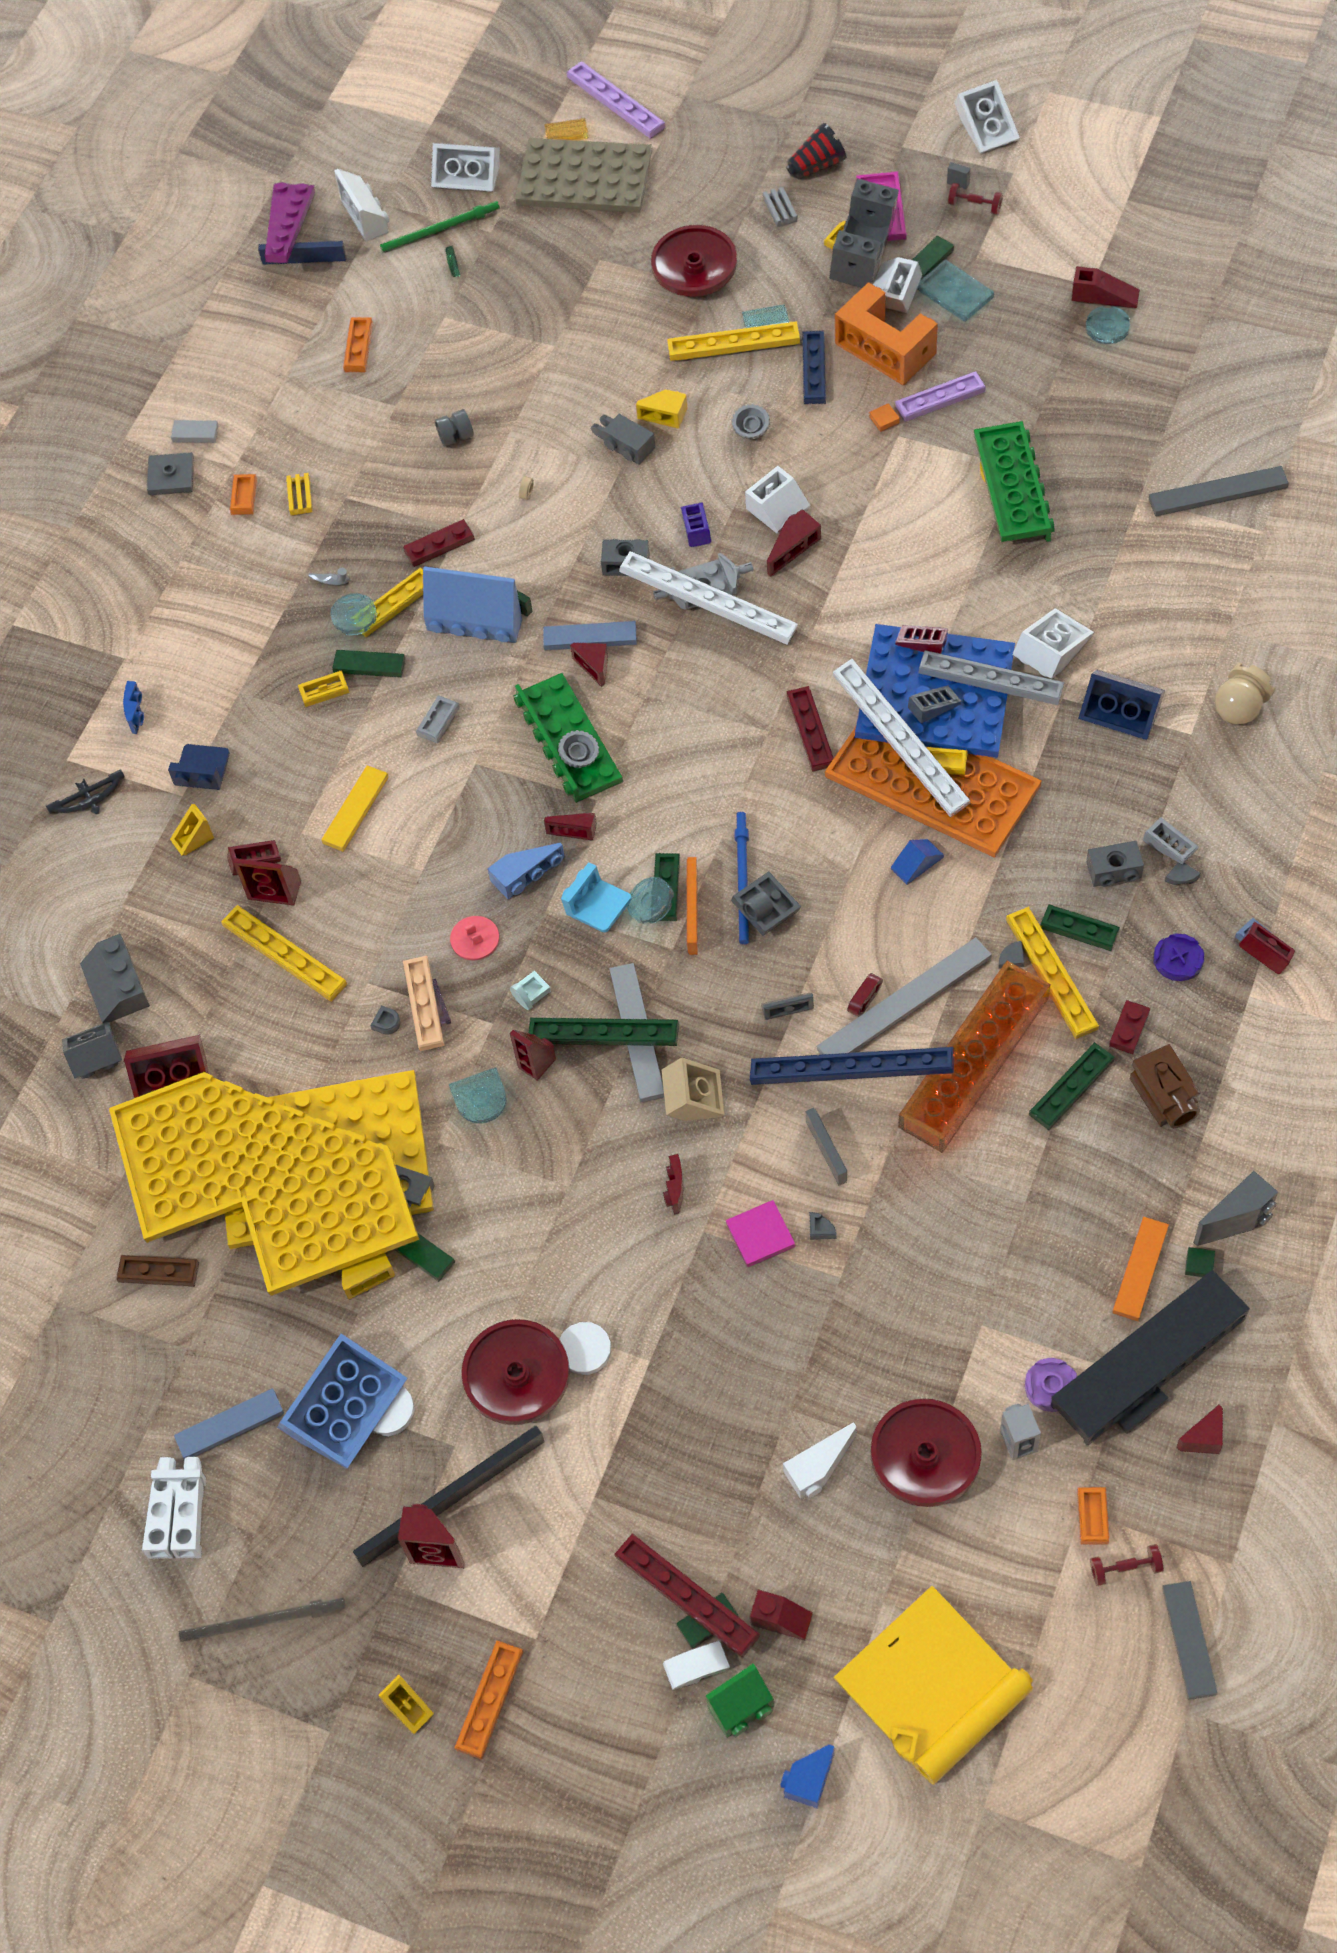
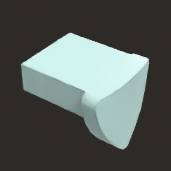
M535 971L510 987L513 997L527 1010L533 1008L535 1003L551 992L550 986Z

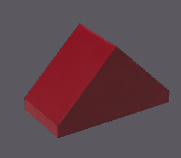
M572 643L570 645L572 659L601 687L604 686L608 664L607 644Z
M1218 1404L1179 1438L1176 1448L1181 1452L1220 1454L1223 1446V1408Z

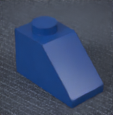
M829 1744L792 1763L790 1771H784L780 1785L781 1788H784V1798L818 1809L835 1754V1746Z

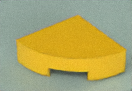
M891 1726V1742L895 1751L904 1760L913 1763L920 1733Z

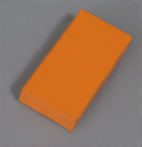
M256 474L234 475L230 503L231 515L254 513L257 485Z
M1078 1487L1080 1545L1109 1544L1106 1487Z

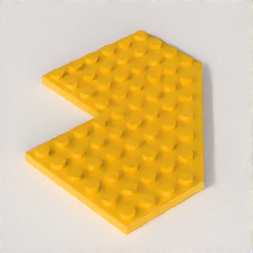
M205 1072L109 1108L144 1240L148 1243L243 1207L266 1288L270 1296L419 1240L391 1150L387 1145L375 1143L362 1135L349 1130L345 1131L322 1119L310 1117L300 1110L287 1105L283 1106L270 1098L257 1093L253 1094L240 1086L227 1081L223 1082Z

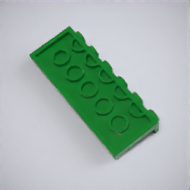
M1023 421L974 429V438L1001 542L1040 535L1045 536L1046 542L1051 541V532H1055L1053 518L1049 519L1048 514H1050L1048 500L1044 501L1043 498L1045 496V488L1043 482L1039 483L1038 464L1034 465L1035 451L1034 447L1029 446V443H1031L1029 429L1025 430Z
M563 673L523 690L519 684L514 685L516 692L513 695L514 701L518 708H523V717L527 725L532 724L534 728L532 731L538 743L542 742L544 746L542 749L546 759L552 760L554 763L552 767L556 777L563 779L562 785L567 796L572 795L575 803L623 782L621 773ZM571 731L588 732L598 742L599 753L597 759L591 765L581 768L569 766L559 756L558 745L560 740L567 733H571Z

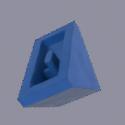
M928 839L909 840L892 864L891 870L908 885L944 858V854Z

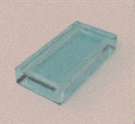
M785 304L742 312L745 328L789 322Z

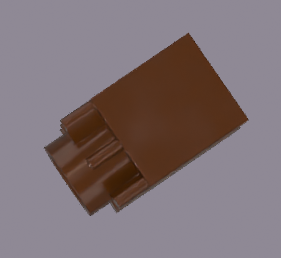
M1170 1044L1133 1060L1132 1066L1134 1071L1130 1073L1129 1079L1160 1127L1164 1126L1165 1121H1167L1171 1128H1179L1190 1123L1199 1115L1200 1109L1196 1104L1198 1103L1196 1097L1200 1095V1092Z

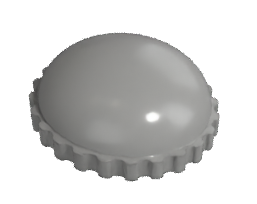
M747 404L742 406V408H738V411H735L732 426L740 437L755 439L767 432L770 418L763 407Z
M576 730L575 732L567 733L562 737L558 745L561 759L573 767L581 768L591 765L597 759L599 753L596 739L584 731Z

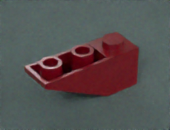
M1076 266L1071 301L1137 308L1140 289L1100 269Z

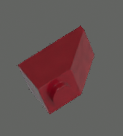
M758 1589L750 1614V1621L752 1626L805 1641L813 1612L786 1597Z

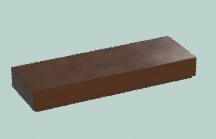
M121 1255L116 1279L118 1283L195 1287L199 1262L197 1259Z

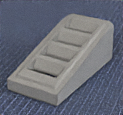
M1161 817L1145 832L1143 841L1180 864L1186 862L1199 848V846ZM1167 838H1170L1171 840L1168 843H1166L1165 840ZM1177 842L1179 845L1175 849L1172 848V846ZM1183 847L1187 848L1188 850L1183 855L1179 853Z

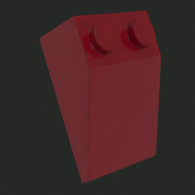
M234 858L233 863L248 900L295 905L301 885V878L296 868L282 864Z

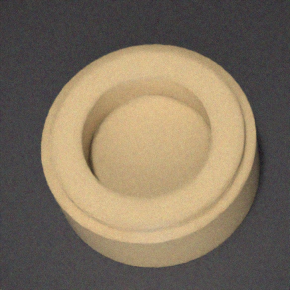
M523 477L519 489V498L528 500L531 497L534 486L533 478Z

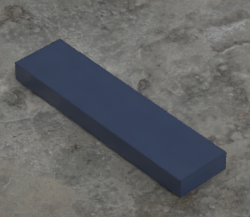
M343 241L295 243L287 263L266 262V244H259L258 246L262 265L346 261Z
M803 331L804 404H826L824 331Z

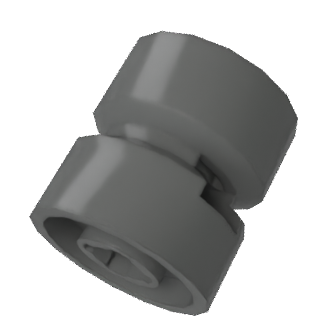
M465 409L453 412L450 418L445 415L434 419L436 430L444 447L456 443L458 438L465 440L474 436L473 428Z

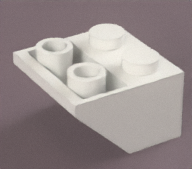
M899 257L881 264L873 285L886 292L885 308L904 313L908 312L922 277L919 264L916 261Z
M779 466L745 491L746 509L777 534L781 532L785 521L792 514H796L801 509L805 512L810 509V504L795 479Z

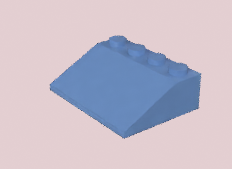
M424 566L423 606L424 620L428 631L516 643L522 623V616L515 579Z
M340 1334L277 1428L299 1443L348 1468L407 1380V1377L343 1334Z

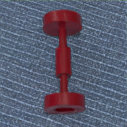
M952 183L948 196V204L954 206L958 201V197L976 204H992L991 214L996 215L999 214L1003 202V193L996 192L993 200L985 199L982 195L972 193L966 195L960 193V184Z
M1158 1545L1147 1546L1148 1558L1139 1560L1130 1558L1116 1561V1565L1103 1567L1099 1556L1090 1558L1091 1571L1096 1586L1106 1585L1105 1573L1116 1570L1118 1573L1138 1569L1139 1565L1150 1563L1154 1574L1164 1572L1163 1560Z

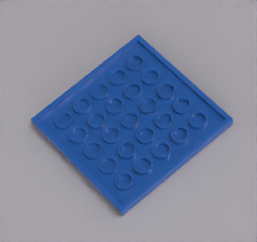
M875 624L866 676L924 746L967 750V754L998 758L1008 694L919 674V667L924 652L895 645L901 627ZM906 634L905 638L909 639L910 634ZM948 634L942 654L1011 670L1015 643ZM944 686H949L962 701L961 705L923 723H920L908 708L909 697ZM947 694L944 695L947 700H951ZM859 708L855 738L888 742Z

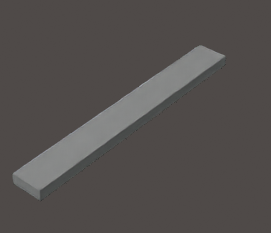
M975 937L817 1045L818 1052L820 1054L855 1053L989 961L992 954Z

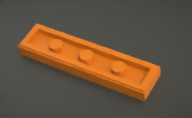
M688 857L687 950L689 955H698V868L696 857Z
M1143 1216L1113 1308V1314L1139 1321L1169 1224Z
M496 1640L455 1745V1750L481 1760L483 1759L522 1658L523 1649Z

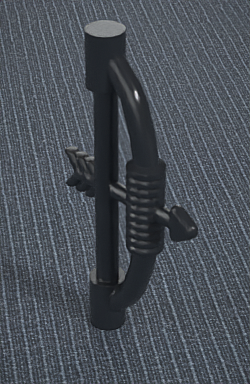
M119 769L109 774L107 778L89 787L85 779H83L81 783H75L79 792L60 801L58 799L46 805V808L51 814L53 812L71 813L79 810L83 811L92 807L91 812L99 814L100 807H96L95 804L103 801L104 798L111 794L118 786L120 779L125 778L122 770ZM112 782L102 793L90 796V792ZM84 795L87 798L81 802H78L77 805L64 808L62 807Z

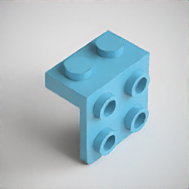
M588 862L585 868L578 872L571 886L564 890L561 900L566 915L605 933L613 926L632 898L630 893L601 880L597 866Z

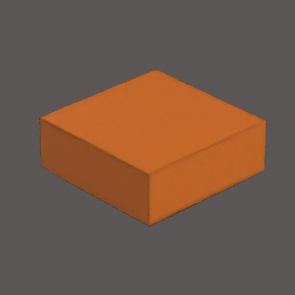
M889 403L869 412L870 419L880 432L900 423L899 416Z

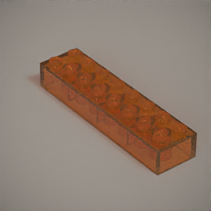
M1006 961L946 1046L954 1048V1073L926 1075L899 1113L898 1128L943 1153L1048 1001L1051 984Z

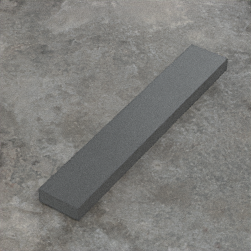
M1282 466L1151 493L1149 494V502L1156 517L1286 489L1289 482Z

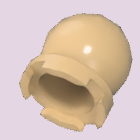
M1238 663L1230 671L1229 680L1219 686L1214 701L1216 711L1220 717L1233 725L1245 724L1254 720L1259 715L1263 703L1269 701L1275 692V687H1271L1269 683L1271 680L1270 676L1255 665H1251L1248 668L1242 666V663Z

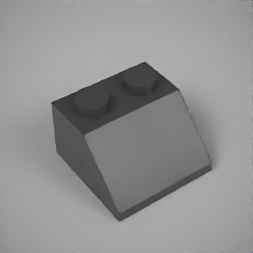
M109 1021L62 1039L63 1053L74 1079L81 1077V1079L88 1078L101 1068L111 1069L122 1060L121 1052Z

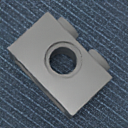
M1014 1404L1006 1408L1005 1412L1002 1413L1000 1432L1011 1459L1015 1460L1038 1452L1041 1432L1029 1404L1023 1406L1021 1404Z

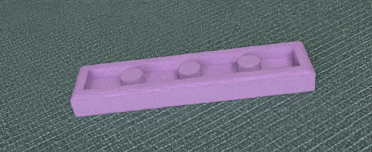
M975 371L895 401V407L904 422L984 393L986 387Z

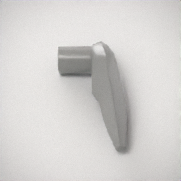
M339 568L337 574L309 573V577L329 585H343L351 581L347 577L345 568Z

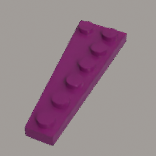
M274 183L265 250L266 262H288L314 197V185H307L305 183Z

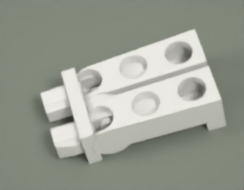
M161 1457L157 1470H152L151 1479L153 1482L142 1551L148 1559L173 1558V1554L176 1558H201V1511L203 1486L206 1484V1478L202 1473L201 1461L198 1457L185 1458L183 1470H175L176 1461L174 1458Z

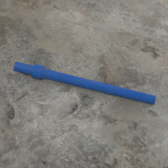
M738 812L736 814L737 828L734 830V840L737 842L738 892L748 886L747 841L749 840V830L746 828L745 812ZM738 909L739 943L748 944L749 920Z

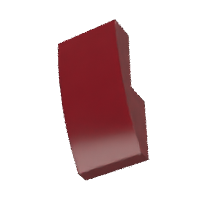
M678 1153L669 1156L670 1166H666L669 1181H666L667 1191L663 1192L666 1207L671 1206L674 1215L680 1212L684 1191L682 1168Z

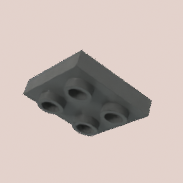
M769 871L733 895L731 899L732 903L762 936L796 914L801 908L800 904Z

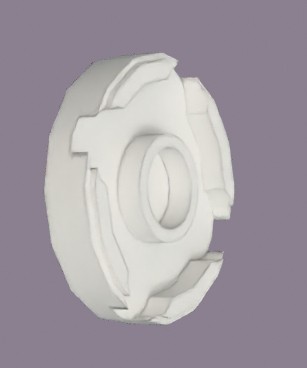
M579 1322L571 1325L562 1333L559 1339L566 1350L570 1372L590 1375L601 1370L609 1360L611 1343L608 1334L594 1323Z
M401 1387L373 1429V1433L381 1434L382 1436H392L399 1434L408 1427L414 1415L415 1407L413 1399L406 1388Z

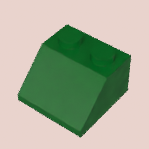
M754 1663L705 1695L709 1712L727 1738L732 1734L734 1737L739 1736L748 1729L749 1726L747 1724L756 1718L758 1720L764 1719L773 1711L771 1708L774 1707V1699Z

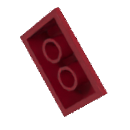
M200 1034L127 1050L124 1057L134 1098L203 1072L209 1074Z
M412 1504L411 1507L403 1506L398 1541L409 1563L464 1569L465 1562L455 1539L434 1512L422 1504Z

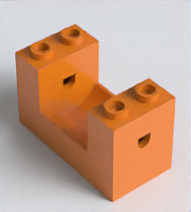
M868 282L835 313V344L904 386L937 354L938 323L920 313L901 332L885 323L886 292Z

